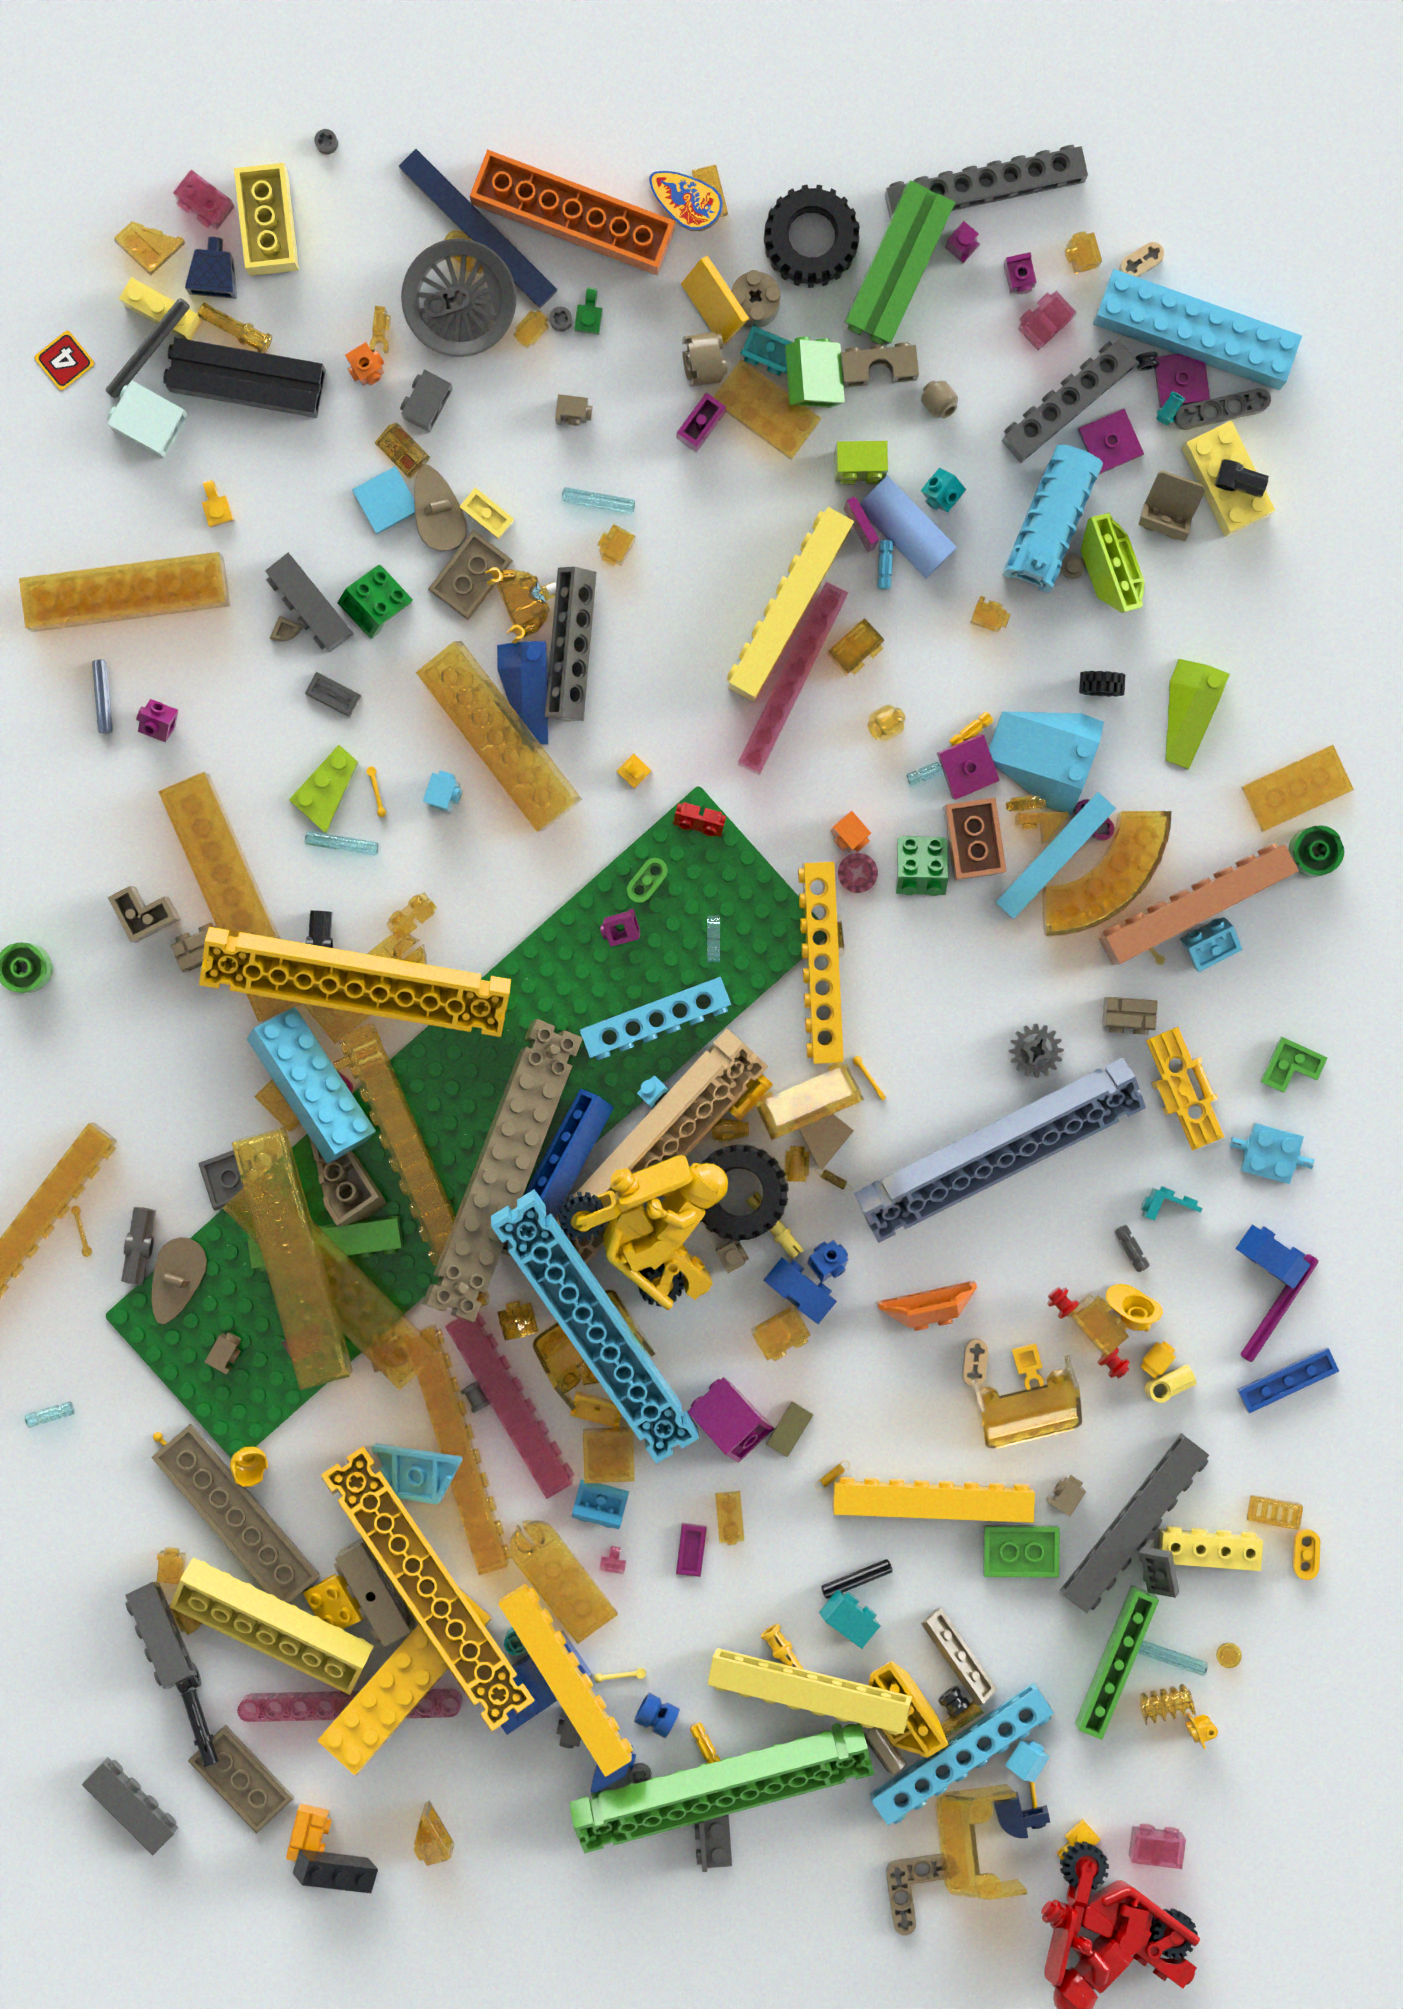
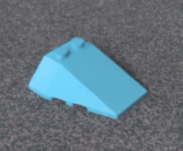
M1002 711L989 751L995 767L1017 782L1028 793H1031L1043 805L1071 815L1082 793L1098 749L1104 721L1082 713Z

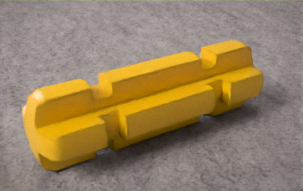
M988 712L982 713L978 720L975 719L962 729L959 735L953 736L949 743L951 746L975 737L983 731L984 727L986 728L993 723V718Z
M699 1722L692 1725L690 1732L693 1738H696L695 1742L704 1759H707L706 1763L711 1764L721 1761L719 1756L716 1755V1750L708 1734H705L706 1730L702 1723Z

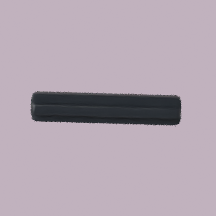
M885 1559L821 1586L824 1597L829 1599L837 1589L842 1593L890 1574L893 1572L890 1561Z

